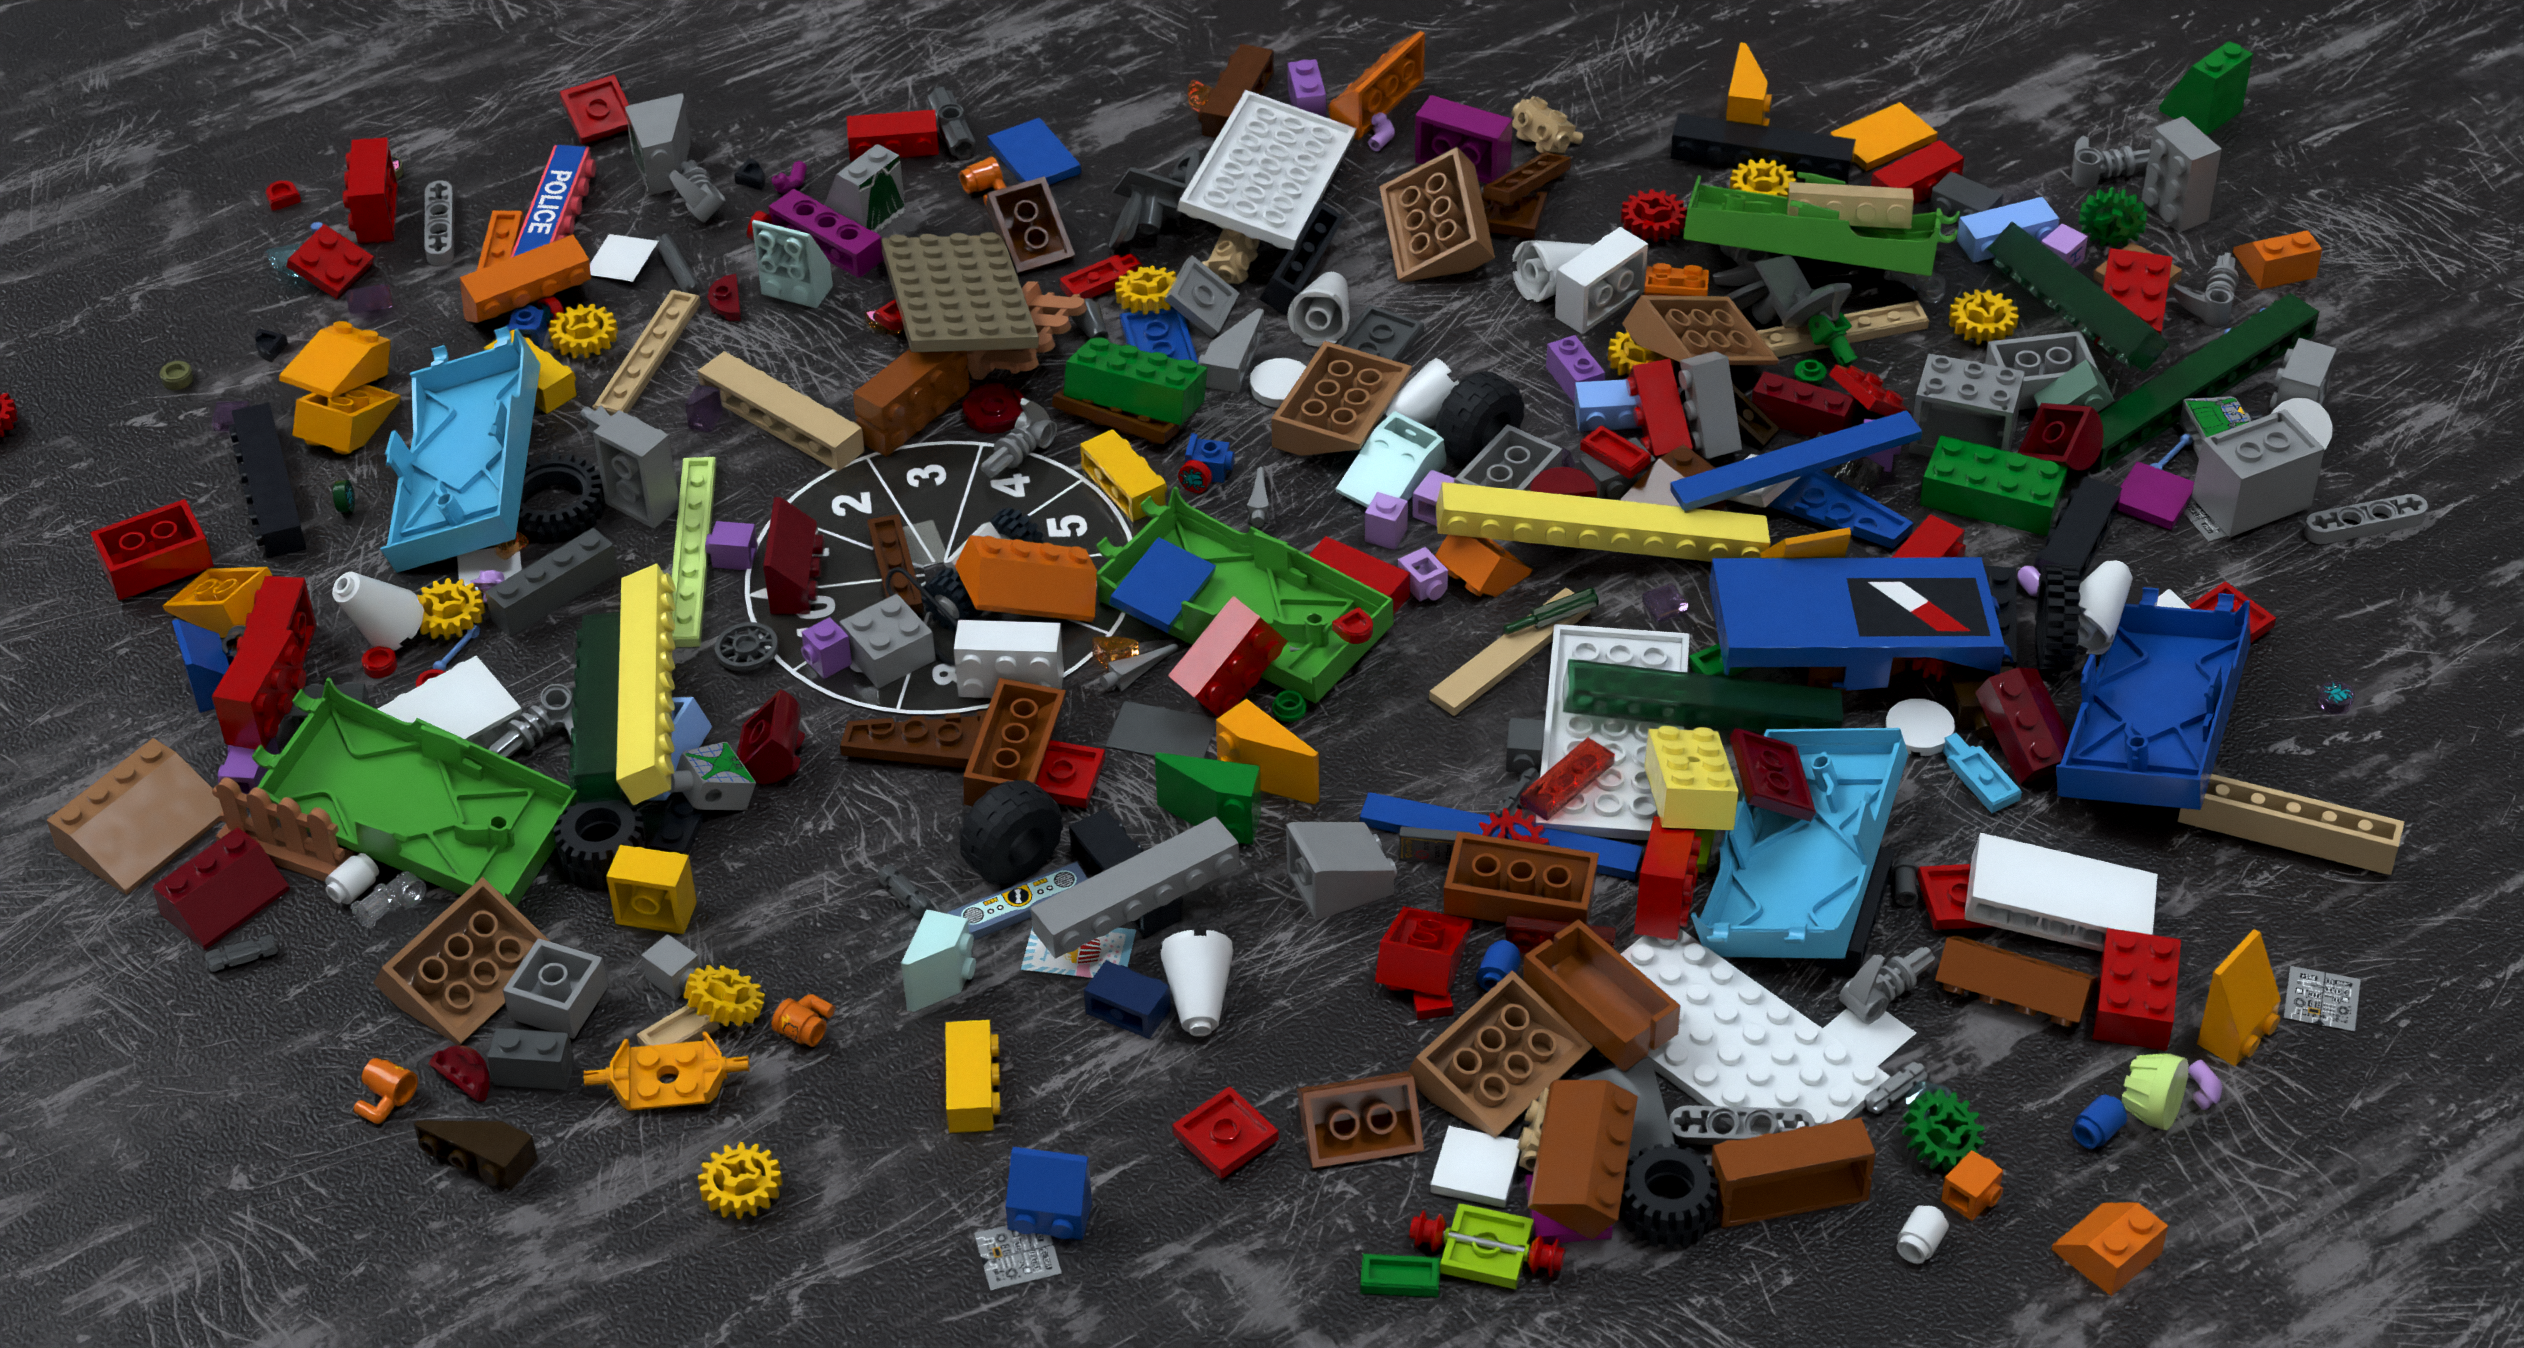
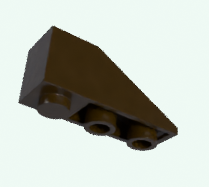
M417 1120L414 1123L418 1145L427 1155L432 1157L439 1156L451 1162L454 1167L461 1171L468 1170L481 1176L488 1184H498L510 1191L538 1159L533 1136L502 1121Z

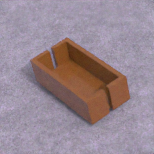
M908 349L853 393L855 415L858 416L856 423L862 427L864 445L887 457L914 434L921 431L939 414H942L959 398L965 396L970 390L968 368H966L968 364L967 351L911 352Z
M1579 919L1555 934L1554 943L1548 939L1524 955L1523 981L1623 1072L1646 1057L1649 1053V1047L1654 1051L1678 1035L1681 1005Z
M1862 1118L1840 1119L1828 1124L1812 1127L1803 1126L1795 1130L1774 1134L1765 1133L1758 1137L1728 1140L1713 1145L1711 1165L1715 1170V1178L1718 1179L1715 1211L1721 1228L1869 1200L1872 1182L1870 1175L1873 1174L1876 1153Z

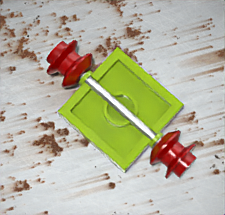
M1461 1203L1458 1204L1451 1228L1447 1227L1442 1214H1439L1435 1220H1430L1427 1218L1426 1211L1423 1210L1420 1217H1413L1409 1232V1239L1415 1240V1248L1417 1249L1422 1242L1430 1243L1432 1252L1438 1250L1443 1242L1446 1244L1440 1263V1273L1512 1289L1517 1287L1524 1261L1528 1260L1532 1273L1535 1274L1539 1267L1547 1268L1549 1277H1552L1554 1270H1562L1566 1250L1559 1247L1560 1239H1556L1552 1245L1544 1244L1542 1235H1539L1532 1242L1530 1248L1529 1242L1534 1225V1219Z

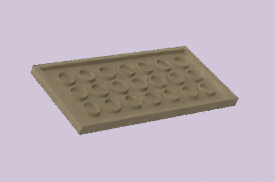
M985 232L980 236L954 233L947 237H937L934 234H923L920 237L910 238L904 235H892L889 238L881 239L882 255L911 352L1038 348L1039 336L1006 244L1000 235L992 232Z

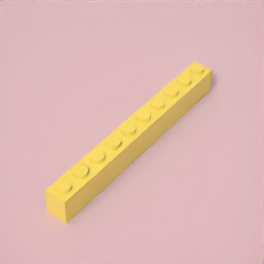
M1448 482L1441 483L1436 503L1438 534L1712 562V558H1760V553L1770 546L1767 517L1763 515L1696 508L1684 512L1681 507Z
M657 563L621 578L616 781L632 805L671 790V774H674L671 753L674 752L672 732L675 730L672 721V711L675 710L672 700V691L675 689L672 679V670L675 669L672 658V650H675L672 638V631L675 630L672 618L673 611H675L673 601L675 584L668 573L664 574Z

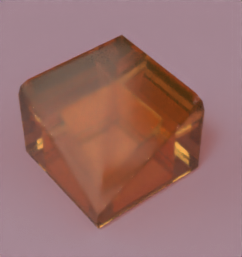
M1120 636L1092 638V654L1109 670L1108 662L1139 655V643L1136 640Z

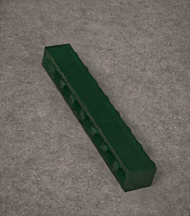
M2011 221L1987 248L1996 257L1992 263L2002 272L2007 274L2011 270L2012 273L2009 276L2022 287L2029 284L2026 289L2040 301L2043 297H2046L2044 303L2057 314L2061 310L2064 311L2061 316L2073 327L2076 328L2078 324H2081L2082 326L2079 330L2092 341L2099 338L2100 340L2097 344L2108 354L2112 355L2116 351L2118 354L2115 358L2129 370L2134 365L2141 372L2145 373L2170 345L2152 326Z
M620 612L583 615L582 629L576 630L578 648L575 649L577 668H574L576 687L573 688L575 707L572 708L574 728H571L573 748H570L572 769L568 770L570 790H577L579 804L622 799V788L616 781Z
M1568 659L1563 679V713L1693 728L1705 727L1733 732L1735 728L1763 736L1766 729H1839L1843 723L1841 690Z

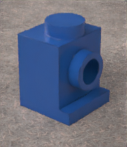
M534 306L513 309L509 325L506 326H508L510 331L518 328L522 335H531V341L542 350L547 332L544 310H538Z
M1191 433L1185 453V463L1189 460L1203 462L1212 473L1211 482L1224 483L1227 471L1233 470L1235 452L1230 451V442L1198 439V434Z

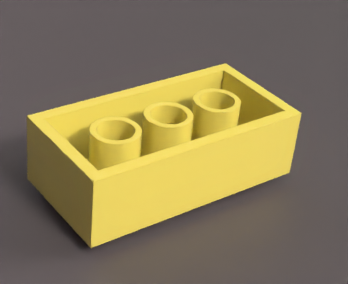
M1673 726L1648 729L1644 768L1662 827L1734 830L1739 791L1719 733L1705 727H1698L1694 730H1679Z

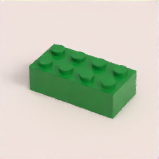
M1090 338L1066 361L1064 396L1078 400L1083 398L1093 401L1094 404L1106 407L1112 406L1133 414L1182 425L1205 401L1208 367L1197 365L1193 360L1169 358L1161 352L1149 353L1141 351L1133 345L1121 346L1109 343L1105 338Z
M1940 435L1923 477L1920 506L2048 536L2064 494L2068 467L2058 465L2052 461Z

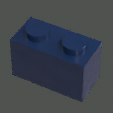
M1105 960L1084 989L1086 1014L1149 1040L1171 1010L1169 985L1164 984L1159 979L1149 978L1132 971L1126 966L1117 965Z

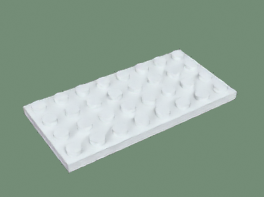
M1245 90L1180 198L1177 211L1186 213L1191 218H1200L1214 223L1220 228H1229L1243 233L1249 238L1272 243L1277 248L1293 250L1305 223L1321 200L1350 147L1357 128Z
M1554 624L1536 826L1543 825L1544 828L1594 837L1635 840L1649 839L1654 816L1659 817L1644 768L1648 729L1673 726L1679 730H1684L1690 633Z
M1682 929L1679 930L1677 940L1643 935L1621 953L1626 960L1681 1005L1678 1035L1654 1051L1649 1047V1053L1643 1059L1650 1057L1656 1072L1703 1106L1802 1109L1812 1115L1816 1125H1822L1840 1119H1852L1866 1106L1864 1103L1865 1095L1874 1089L1878 1091V1086L1890 1078L1884 1071L1709 948L1702 946L1699 941ZM1721 1118L1734 1127V1121L1731 1118ZM1768 1119L1755 1121L1752 1125V1133L1759 1136L1768 1133L1771 1130L1772 1122ZM1779 1120L1780 1132H1782L1781 1128L1785 1127L1782 1120ZM1803 1121L1798 1122L1796 1128L1791 1129L1795 1130L1799 1127L1805 1126V1124Z

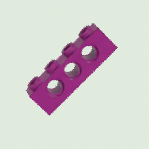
M792 189L768 206L773 225L810 234L830 263L857 278H860L884 260L881 251L882 237L796 189Z

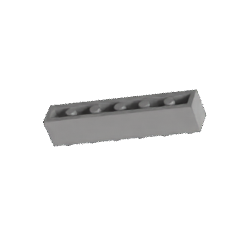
M1215 816L1030 907L1033 932L1055 959L1068 952H1073L1080 946L1098 937L1105 936L1110 931L1130 921H1135L1142 915L1160 906L1167 905L1172 900L1192 890H1197L1204 884L1222 875L1231 873L1234 869L1240 867L1239 843Z

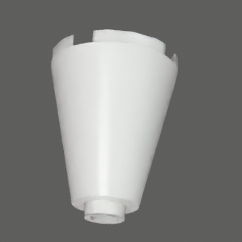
M1538 240L1521 242L1516 247L1512 262L1517 261V271L1513 272V278L1519 292L1525 299L1535 300L1534 302L1543 301L1555 295L1557 269L1592 245Z
M1326 272L1292 300L1288 310V323L1291 331L1294 334L1296 332L1303 338L1302 341L1316 347H1321L1324 341L1335 344L1347 332L1350 323L1348 285L1345 278L1339 273Z
M1435 358L1427 363L1395 395L1378 421V425L1394 411L1426 427L1436 425V418L1442 403L1454 386L1459 384L1458 380L1452 382L1447 376L1451 372L1449 367L1440 359Z
M2117 560L2105 561L2080 583V628L2078 629L2079 640L2077 646L2081 645L2089 648L2086 652L2087 654H2103L2113 644L2133 580L2128 566L2123 562Z
M355 572L343 574L334 583L333 598L373 647L381 646L391 648L393 651L403 647L400 645L402 641L407 637L412 639L416 635L422 623L424 609L423 605L419 603V597L414 592Z
M1186 930L1166 938L1162 943L1160 956L1182 1028L1193 1036L1201 1037L1209 1035L1219 1025L1233 948L1232 941L1226 935L1219 932L1206 930V936H1194V930Z

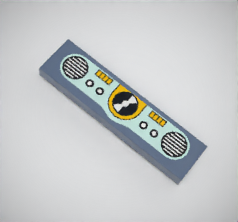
M1074 862L951 910L947 914L968 918L969 934H972L975 940L1031 918L1030 907L1088 878L1079 864Z

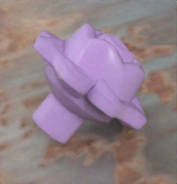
M481 570L479 578L471 580L470 584L473 583L475 587H478L484 593L483 603H487L485 591L505 579L502 572Z

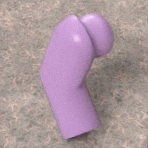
M1382 112L1375 114L1371 118L1375 135L1369 139L1368 145L1375 152L1381 150L1395 134L1391 121Z
M2024 566L2018 571L2017 579L2030 596L2038 597L2037 588L2039 586V575L2041 574L2033 566Z
M2203 1060L2195 1061L2189 1067L2188 1073L2199 1084L2201 1089L2193 1093L2192 1098L2201 1109L2207 1110L2213 1103L2217 1104L2220 1101L2222 1083Z

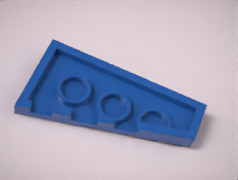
M1822 470L1801 476L1767 505L1836 530L1850 527L1851 535L1891 549L1896 547L1913 531L1914 522Z

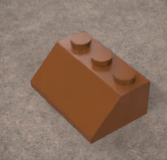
M1407 1071L1297 1088L1301 1123L1312 1168L1424 1151L1414 1076Z

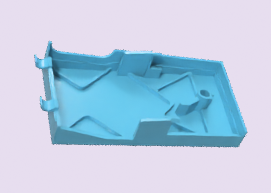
M506 326L494 330L497 337V343L494 344V348L448 361L449 355L445 345L432 348L434 362H431V367L410 372L412 378L413 411L410 450L408 449L400 435L394 430L391 431L385 452L387 457L386 467L391 466L399 479L387 546L380 547V550L396 573L516 538L541 365L518 328L514 331L512 343L510 330Z
M1766 729L1764 736L1797 746L1816 814L1812 821L1809 822L1747 803L1743 788L1737 801L1734 830L1725 831L1719 846V873L1700 918L1697 917L1696 913H1692L1691 918L1701 945L1709 948L1720 957L1844 959L1908 757L1901 729Z

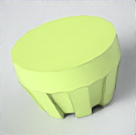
M2168 1053L2137 1055L2130 1065V1071L2132 1072L2130 1076H2126L2124 1086L2127 1087V1090L2122 1095V1103L2125 1109L2149 1126L2168 1130L2173 1125L2183 1101L2188 1078L2189 1064L2187 1058Z

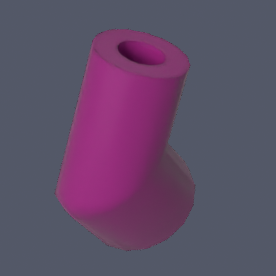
M796 161L793 163L789 176L779 173L778 177L775 174L772 178L775 190L785 194L792 189L801 187L804 183L807 165L802 161Z

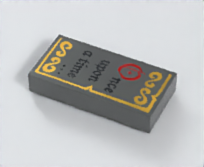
M1401 827L1399 859L1450 864L1457 831Z

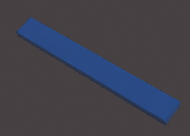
M1906 410L1670 482V491L1685 512L1920 440L1922 430Z
M1368 792L1360 814V822H1365L1367 827L1400 833L1401 827L1472 832V834L1482 835L1483 831L1478 824L1483 822L1489 825L1492 822L1490 816L1371 792ZM1515 825L1516 832L1521 836H1532L1525 828ZM1501 828L1496 830L1491 837H1497L1501 832ZM1545 828L1546 831L1539 836L1540 838H1548L1550 841L1549 846L1599 853L1597 873L1635 880L1642 858L1643 846Z

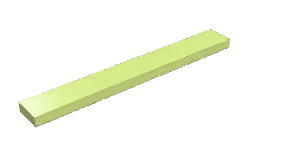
M715 457L683 458L672 579L675 584V592H673L675 611H673L672 616L675 630L672 631V638L675 648L701 646L709 556L706 553L705 544L707 535L711 534L717 466Z

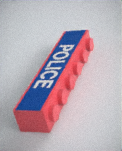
M554 145L511 257L573 234L574 220L576 215L581 213L582 199L588 195L590 178L594 177L596 173V162L591 159L589 147Z

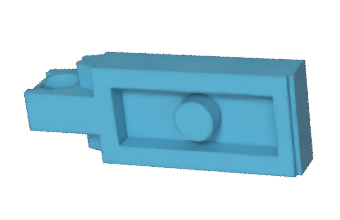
M1957 733L1945 737L1942 752L1946 755L1950 768L1991 813L2020 801L2021 789L1981 746L1969 747Z

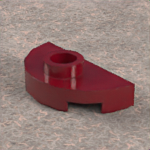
M735 273L715 281L709 288L707 295L711 312L723 315L729 321H741L738 282Z
M455 1045L449 1046L443 1051H437L428 1062L431 1067L476 1101H486L489 1090V1071L485 1060L476 1050L467 1046Z

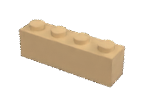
M1789 182L1787 216H1798L1799 207L1790 206V201L1794 200L1839 211V220L1849 221L1850 226L1911 229L1913 189Z

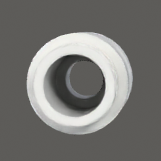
M364 853L350 856L326 877V892L337 903L351 904L375 883V877L379 875V869L375 862Z
M1917 1206L1897 1237L1898 1253L1907 1261L1915 1264H1921L1925 1259L1931 1258L1949 1228L1944 1214L1933 1206Z

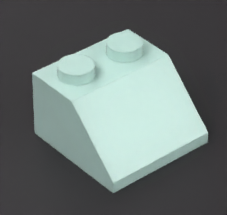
M926 909L901 962L907 1011L915 1012L959 994L966 980L972 979L976 968V959L972 958L971 954L974 938L972 934H969L968 918Z

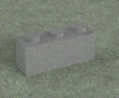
M1714 351L1680 360L1681 371H1679L1678 376L1680 385L1685 391L1686 402L1683 404V409L1690 423L1691 432L1689 435L1693 447L1692 451L1705 459L1742 450L1728 357Z

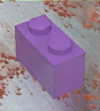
M1317 60L1288 62V93L1292 106L1326 117V93Z

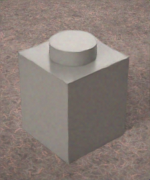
M669 934L641 955L645 978L675 1000L684 994L689 974H694L695 968H700L698 955Z

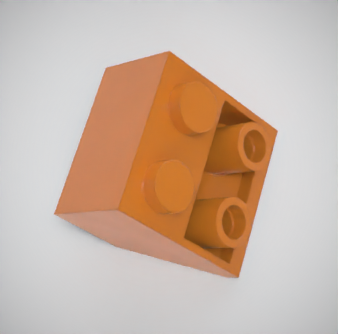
M1657 263L1653 267L1647 266L1644 295L1707 296L1709 270H1703L1702 267L1696 265H1688L1684 268H1671L1669 264Z

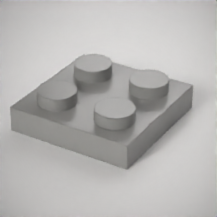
M1191 255L1183 264L1164 300L1209 337L1213 338L1219 333L1239 292Z

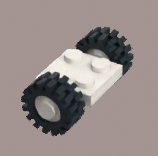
M1012 507L1002 508L988 523L982 524L972 534L982 537L992 536L999 539H1019L1025 542L1045 543V540L1041 539L1044 536L1042 531L1036 530L1039 527L1037 523L1031 524L1029 521L1031 519L1030 516L1026 514L1023 517L1021 510L1017 509L1014 512ZM967 540L944 562L947 570L945 568L942 569L924 587L957 622L958 620H977L980 616L988 615L991 612L975 609L955 568V564ZM923 595L921 600L922 603L928 604L925 607L927 613L932 612L934 614L931 618L934 621L939 619L941 621L940 626L945 628L948 625L949 631L954 632L957 628Z

